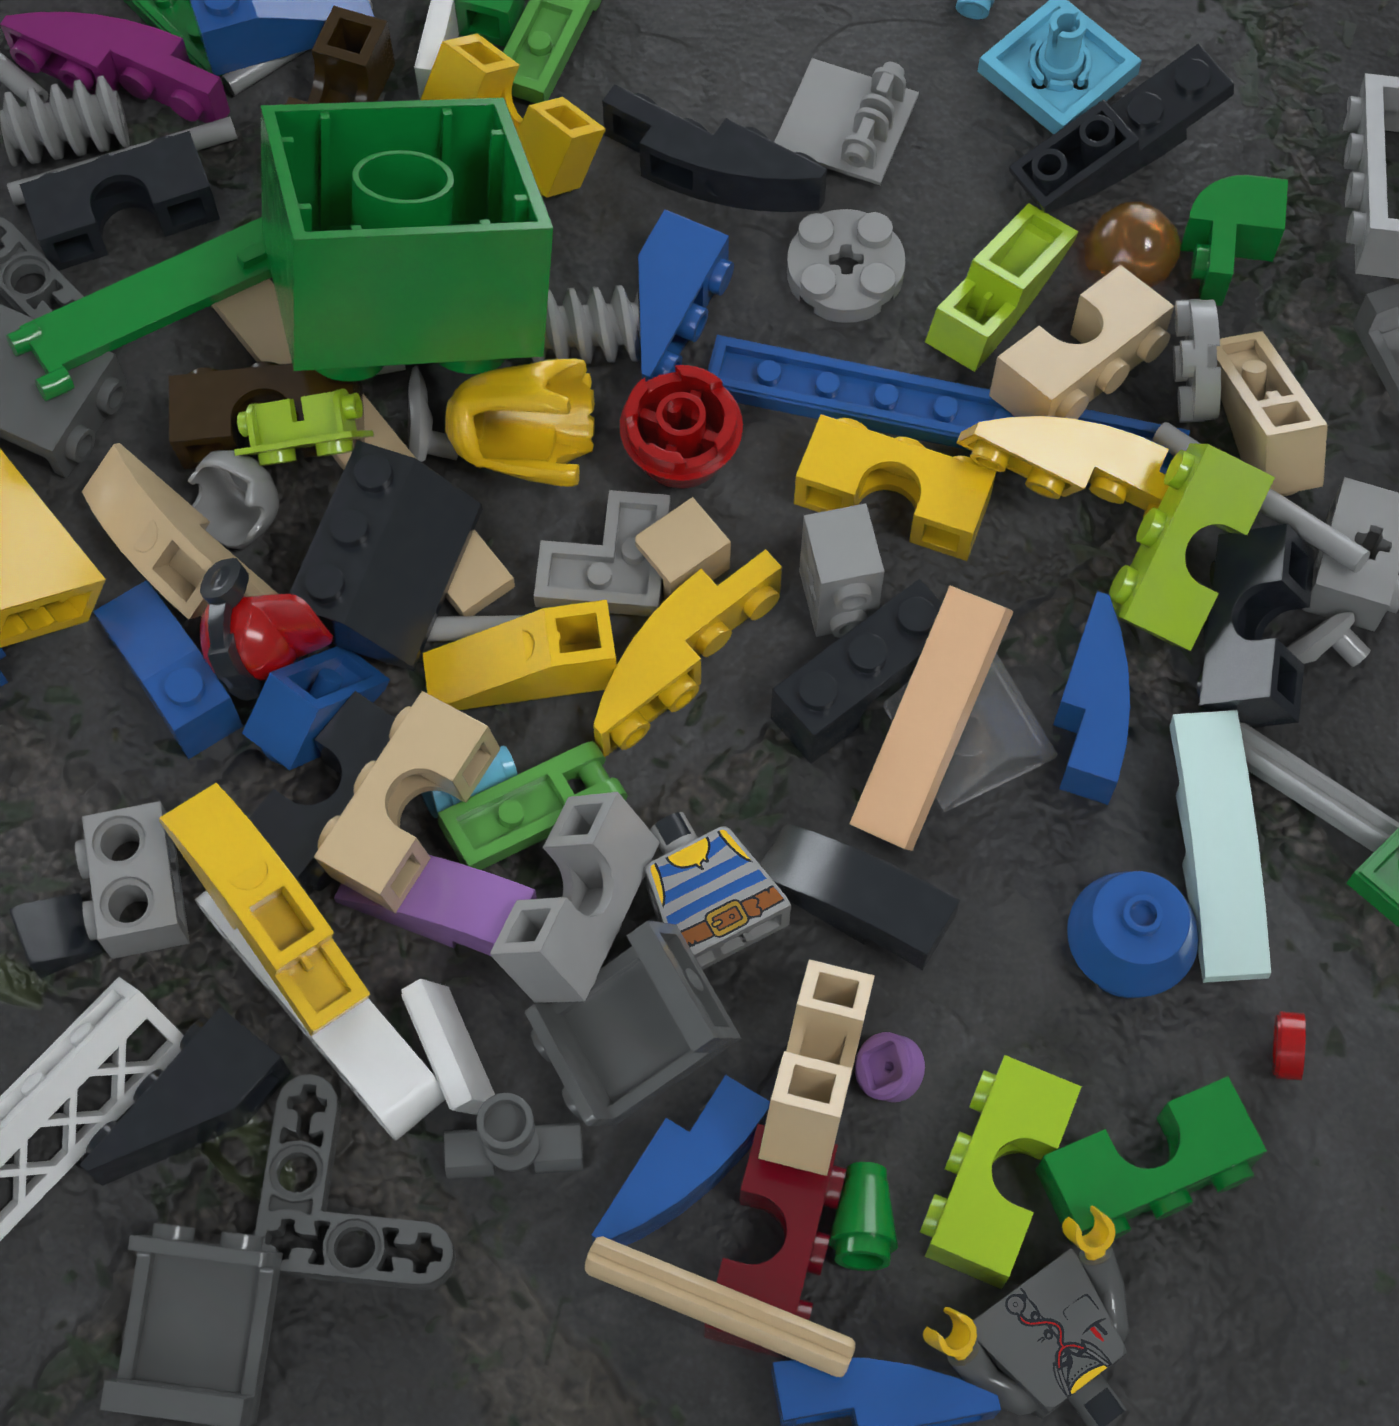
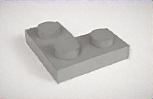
M609 490L603 545L541 540L534 589L535 607L549 608L607 600L609 613L651 616L660 606L663 579L637 549L635 537L670 513V495Z

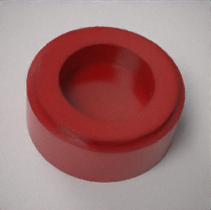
M1280 1011L1279 1015L1275 1016L1272 1067L1273 1075H1276L1277 1079L1302 1080L1306 1044L1304 1013Z

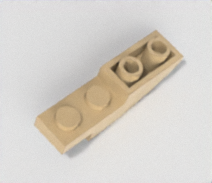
M120 443L113 444L82 490L88 505L121 552L187 619L202 617L208 605L200 593V586L204 575L216 562L237 557L205 530L210 524L207 518ZM238 559L249 573V581L243 597L278 594Z

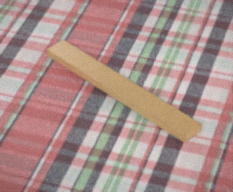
M270 279L211 305L257 363L265 361L278 364L292 363L275 287ZM363 394L365 430H373L374 437L365 438V443L415 458ZM352 452L332 456L344 470ZM475 530L472 533L446 595L447 600L460 616L475 615L515 587L514 577Z

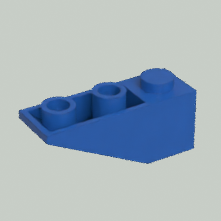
M665 209L638 255L642 379L645 378L646 382L658 375L675 372V366L682 365V356L680 354L688 340L696 342L699 339L708 318L709 311L706 308L714 294L721 296L725 292L734 270V263L729 261V235Z

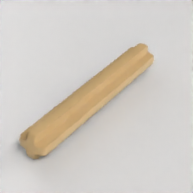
M603 1236L596 1238L586 1257L585 1271L589 1276L835 1377H843L848 1370L855 1351V1341L846 1335Z

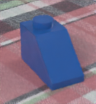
M336 646L270 672L242 734L258 745L267 758L285 766L288 770H292L321 757L315 738L355 691L373 703L384 692L390 679L355 652Z

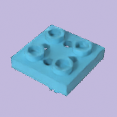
M1049 0L980 57L978 72L1052 134H1055L1103 99L1107 101L1138 75L1142 60L1068 0ZM1036 83L1038 86H1042L1044 84L1046 88L1036 89L1032 86V84ZM1077 83V85L1079 87L1082 86L1084 90H1077L1073 87V85Z

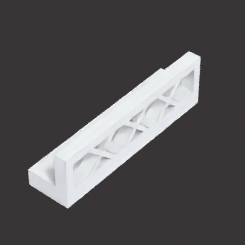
M120 977L0 1096V1178L13 1177V1199L0 1211V1241L86 1153L87 1146L93 1136L105 1124L111 1121L116 1122L135 1103L133 1096L141 1082L156 1069L164 1071L182 1051L179 1046L184 1035L138 989ZM147 1019L167 1041L147 1061L126 1062V1040ZM113 1053L112 1063H104ZM125 1074H134L125 1083ZM112 1075L111 1098L102 1108L96 1111L77 1112V1089L91 1076ZM64 1103V1112L55 1113ZM76 1124H85L76 1133ZM63 1126L62 1149L50 1161L27 1162L28 1139L40 1127ZM14 1154V1164H5ZM35 1175L26 1185V1176Z

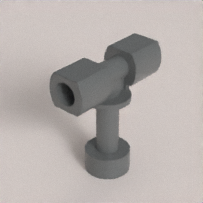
M512 1093L496 1094L482 1104L477 1114V1129L444 1131L445 1172L448 1180L496 1176V1167L503 1171L516 1172L527 1168L532 1163H534L536 1174L584 1171L581 1122L535 1125L533 1113L528 1103L520 1096Z

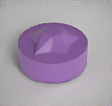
M890 1032L878 1033L867 1039L858 1051L855 1061L856 1079L864 1093L874 1099L887 1102L904 1101L918 1090L924 1077L925 1062L923 1054L918 1045L905 1036Z

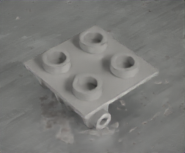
M812 58L774 142L793 152H802L811 156L822 167L881 185L918 99L919 92L906 88L905 71L899 64L894 62L884 63L883 67L877 68L872 77Z

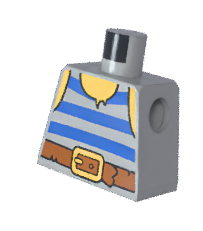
M683 812L670 814L652 826L650 831L660 841L658 847L663 856L651 861L644 869L645 884L657 921L677 924L702 970L789 925L791 904L788 898L728 827H719L698 838Z

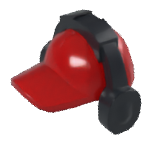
M237 558L220 560L209 568L200 586V593L208 603L202 614L200 624L201 650L204 659L218 679H221L230 689L229 692L239 699L246 701L258 699L270 672L308 658L309 653L331 644L333 635L323 625L306 601L297 595L270 594L243 597L249 581V573Z

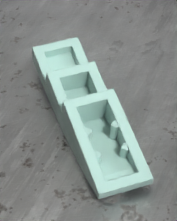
M1238 711L1173 714L1169 728L1179 777L1176 800L1186 850L1182 867L1189 905L1193 910L1198 926V956L1203 983L1267 979L1271 975L1266 904L1254 807Z

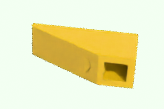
M607 600L543 608L422 653L427 694L457 710L605 690L614 669L617 668Z

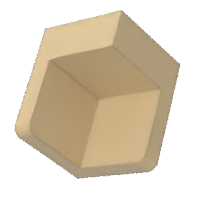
M693 497L635 537L637 549L663 579L665 600L700 569L712 580L730 569L731 541Z

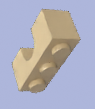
M1119 265L1080 294L1071 335L1082 344L1062 342L1042 327H1036L997 357L989 396L1015 417L1047 416L1078 419L1090 401L1102 392L1106 394L1114 392L1123 383L1130 370L1143 360L1146 363L1152 362L1162 353L1170 339L1167 329L1174 305L1122 265Z
M423 691L412 707H405L395 718L389 734L390 741L377 761H370L359 773L354 785V796L341 816L333 817L325 825L318 840V851L314 856L331 878L393 913L397 912L431 859L415 836L400 829V819L405 806L414 797L427 791H443L466 803L500 751V747L487 725Z
M809 959L796 1005L787 1049L783 1053L772 1093L758 1159L827 1176L875 975Z

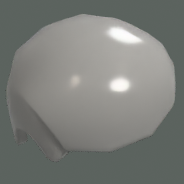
M234 450L210 452L188 479V482L192 485L198 483L199 494L192 506L210 521L205 530L226 548L244 550L264 534L275 521L279 508V498L275 484L264 466H260L258 461L248 455L235 456Z

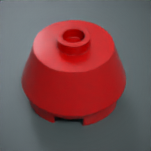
M676 365L675 372L658 375L647 382L645 378L641 379L631 391L620 418L621 440L628 455L652 479L673 488L695 487L711 479L734 455L740 444L743 432V421L739 406L730 392L723 387L721 379L705 369L690 365Z

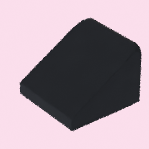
M80 893L23 903L9 909L28 963L40 978L103 953L99 941H91L88 937L83 917L84 901Z

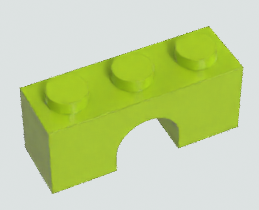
M1190 443L1186 451L1180 450L1174 456L1166 471L1164 484L1169 487L1158 509L1155 507L1150 509L1140 524L1136 541L1141 543L1131 565H1124L1119 570L1110 587L1109 595L1113 601L1112 604L1117 619L1171 645L1191 651L1219 593L1199 584L1188 572L1185 562L1188 542L1198 530L1208 525H1214L1229 533L1247 535L1275 477L1209 444Z
M1004 1055L996 1075L983 1070L969 1108L981 1112L974 1133L970 1136L959 1131L945 1166V1170L957 1175L948 1199L934 1194L920 1233L932 1237L925 1257L997 1288H1003L1010 1277L1034 1212L1009 1202L998 1192L992 1178V1164L1008 1154L1021 1153L1041 1160L1044 1155L1058 1150L1082 1086Z

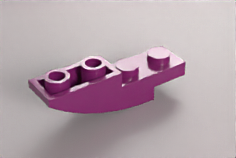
M33 12L6 15L0 23L10 48V55L18 65L29 72L39 73L41 71L57 78L72 91L74 81L81 80L88 93L93 95L96 91L97 77L104 76L113 91H118L123 86L126 91L139 99L146 100L151 98L171 107L176 114L188 121L200 120L204 123H209L226 118L230 113L221 78L192 65L183 38L126 19L75 12Z

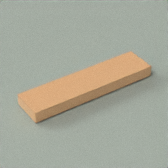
M949 586L851 818L850 825L903 849L913 851L1013 614L1012 610Z

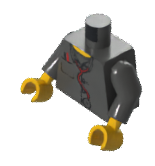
M1093 1205L1090 1206V1212L1094 1216L1095 1222L1094 1227L1088 1234L1082 1236L1079 1225L1070 1217H1067L1062 1224L1065 1236L1081 1249L1079 1256L1075 1254L1072 1248L975 1320L957 1310L945 1307L944 1312L950 1316L953 1323L952 1332L946 1339L929 1327H926L923 1331L925 1342L947 1355L949 1363L963 1381L998 1395L1000 1408L1014 1414L1025 1415L1033 1412L1040 1419H1043L1069 1400L1087 1426H1107L1127 1410L1101 1375L1127 1354L1124 1343L1129 1335V1322L1124 1282L1111 1247L1116 1233L1115 1226L1107 1215Z

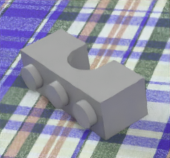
M618 792L568 797L543 846L544 850L556 862L563 880L562 897L516 900L490 952L492 958L534 1003L586 1001L609 949L622 926V922L640 883L645 877L644 867L651 862L660 843Z

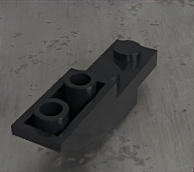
M1198 43L1113 105L1109 106L1104 99L1010 165L1009 172L1044 213L1068 206L1118 183L1187 140V128L1234 95V83Z
M615 84L602 100L604 128H606L604 135L640 153L641 177L699 200L755 211H819L825 202L827 169L820 166L811 156L802 152H793L769 140L764 133L756 128L743 127L726 118L715 134H712L697 121L690 118L682 119L657 106L648 96L641 93L633 94Z

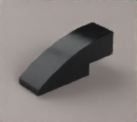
M787 823L760 863L761 867L790 902L863 945L867 939H870L922 971L956 917L960 903L959 899L880 858L827 836Z

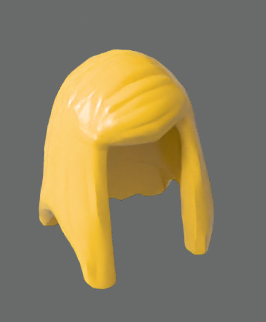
M549 359L531 364L494 369L464 381L454 391L446 406L445 432L456 453L478 468L484 467L520 479L566 487L578 485L579 464L566 463L593 451L594 444L591 439L594 436L595 420L590 415L594 411L595 405L594 390L590 389L592 381L590 374L586 373L585 361L581 359Z

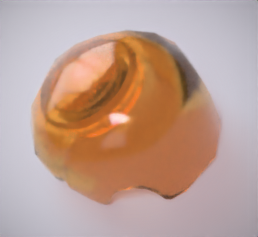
M1138 201L1123 202L1101 215L1084 241L1085 262L1090 271L1099 270L1106 276L1116 267L1122 265L1150 288L1165 281L1180 258L1181 242L1177 228L1160 210Z

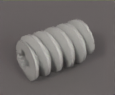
M104 76L97 77L96 91L93 95L88 93L81 80H75L73 95L70 99H66L58 84H52L49 102L43 103L35 88H28L26 106L23 107L19 106L11 92L4 93L3 110H0V122L6 152L12 167L18 166L21 150L31 164L41 162L44 146L54 160L62 159L65 155L67 141L77 156L85 155L88 151L89 137L92 138L96 147L101 152L108 151L111 146L112 133L115 134L124 148L130 147L128 127L120 96L117 90L113 91Z
M619 285L614 289L611 302L605 303L599 287H592L586 305H582L575 289L568 288L563 305L558 306L549 289L544 357H531L534 363L545 360L548 349H553L556 359H569L572 348H577L581 359L586 364H591L597 346L601 347L607 362L614 363L620 345H625L632 362L639 361L641 345L638 292L635 301L630 302L623 286Z

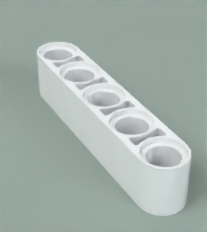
M207 890L194 899L212 925L395 1141L445 1101L437 1078L369 998L311 1036L237 928L233 930Z

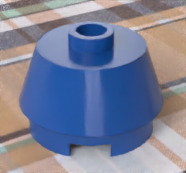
M1121 871L1098 878L1078 895L1068 917V943L1077 965L1101 990L1115 996L1141 998L1162 993L1179 983L1189 972L1196 959L1199 933L1192 908L1181 892L1170 881L1150 872Z

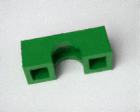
M1229 1076L1166 1103L1156 1118L1169 1147L1168 1161L1160 1167L1150 1169L1139 1168L1125 1161L1115 1149L1106 1129L1044 1155L1035 1171L1061 1225L1067 1217H1070L1079 1225L1082 1236L1088 1234L1094 1227L1095 1222L1094 1216L1090 1212V1206L1093 1205L1107 1215L1114 1223L1115 1240L1132 1230L1128 1223L1130 1219L1152 1211L1155 1219L1160 1220L1193 1204L1190 1193L1213 1184L1216 1192L1222 1193L1253 1178L1255 1175L1251 1167L1267 1150Z

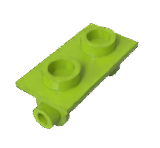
M338 389L333 392L301 397L303 421H297L294 399L249 404L246 411L238 413L237 425L243 437L249 436L250 447L234 449L235 456L258 455L260 466L297 461L295 449L316 446L317 457L349 453L354 449L353 440L374 437L373 430H357L355 419L361 418L363 415V405L359 394H349L346 389Z

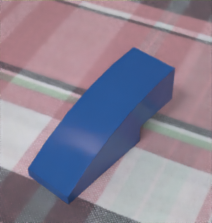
M1097 591L1053 726L1077 733L1059 789L1108 805L1118 783L1127 745L1130 691L1128 663L1121 628L1110 595Z
M725 1075L690 1132L665 1118L592 1233L593 1242L597 1237L603 1236L627 1246L646 1237L684 1213L712 1190L747 1153L753 1144L757 1125L766 1124L770 1101Z
M852 1358L848 1370L843 1377H835L796 1360L773 1362L771 1375L781 1426H800L848 1416L851 1417L852 1426H958L994 1419L1001 1410L998 1395L959 1378L910 1364L870 1358Z

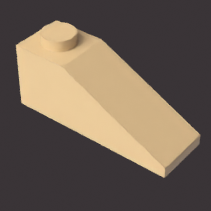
M1263 331L1221 338L1220 346H1216L1217 367H1221V401L1241 460L1274 476L1275 479L1270 488L1282 496H1289L1298 491L1323 487L1328 425Z

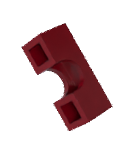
M758 1124L740 1190V1204L763 1210L772 1215L783 1230L785 1242L781 1250L773 1258L760 1264H745L722 1258L716 1283L809 1320L813 1302L801 1300L800 1298L806 1274L821 1275L830 1235L817 1232L823 1206L837 1209L847 1168L834 1165L838 1148L837 1144H834L827 1176L758 1159L765 1125ZM705 1323V1338L781 1359L786 1358L782 1354Z

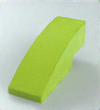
M1028 203L972 260L967 277L937 307L925 343L975 372L997 348L1036 298L1074 243L1079 231Z

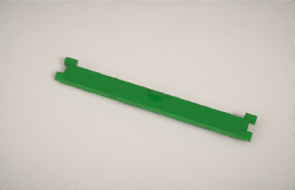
M262 217L19 326L20 329L7 334V341L15 356L18 357L32 351L45 371L46 375L35 379L42 398L45 401H49L75 389L68 373L69 370L271 278V269L262 235Z

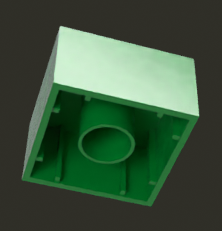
M504 98L261 105L262 235L294 371L316 370L321 375L334 380L360 381L375 376L384 366L439 363L443 367L458 373L480 374L497 369L503 364L505 359L544 357L553 226Z

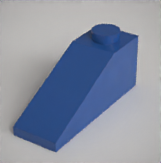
M190 0L212 73L217 76L313 49L333 6L374 17L368 0Z
M148 580L93 611L95 617L188 759L243 727L231 697L197 646Z

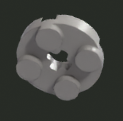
M840 209L822 214H809L800 222L799 230L790 243L787 257V280L789 287L799 301L801 296L806 303L814 307V314L826 320L850 323L870 319L881 312V306L888 302L892 296L895 299L903 283L905 270L904 248L898 236L893 232L892 222L881 213ZM841 257H849L856 260L859 264L854 265L852 274H841L840 266L830 265L831 262Z
M1214 299L1176 300V336H1185V340L1180 341V346H1173L1174 381L1186 382V386L1178 387L1179 422H1204L1205 420L1218 419L1221 399V367H1217L1216 346H1220V334L1216 302Z

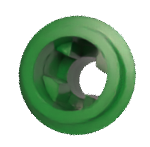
M856 1162L847 1166L846 1178L843 1183L829 1239V1245L835 1250V1262L842 1267L858 1271L884 1269L890 1265L891 1253L895 1252L898 1248L887 1181V1169L880 1164Z

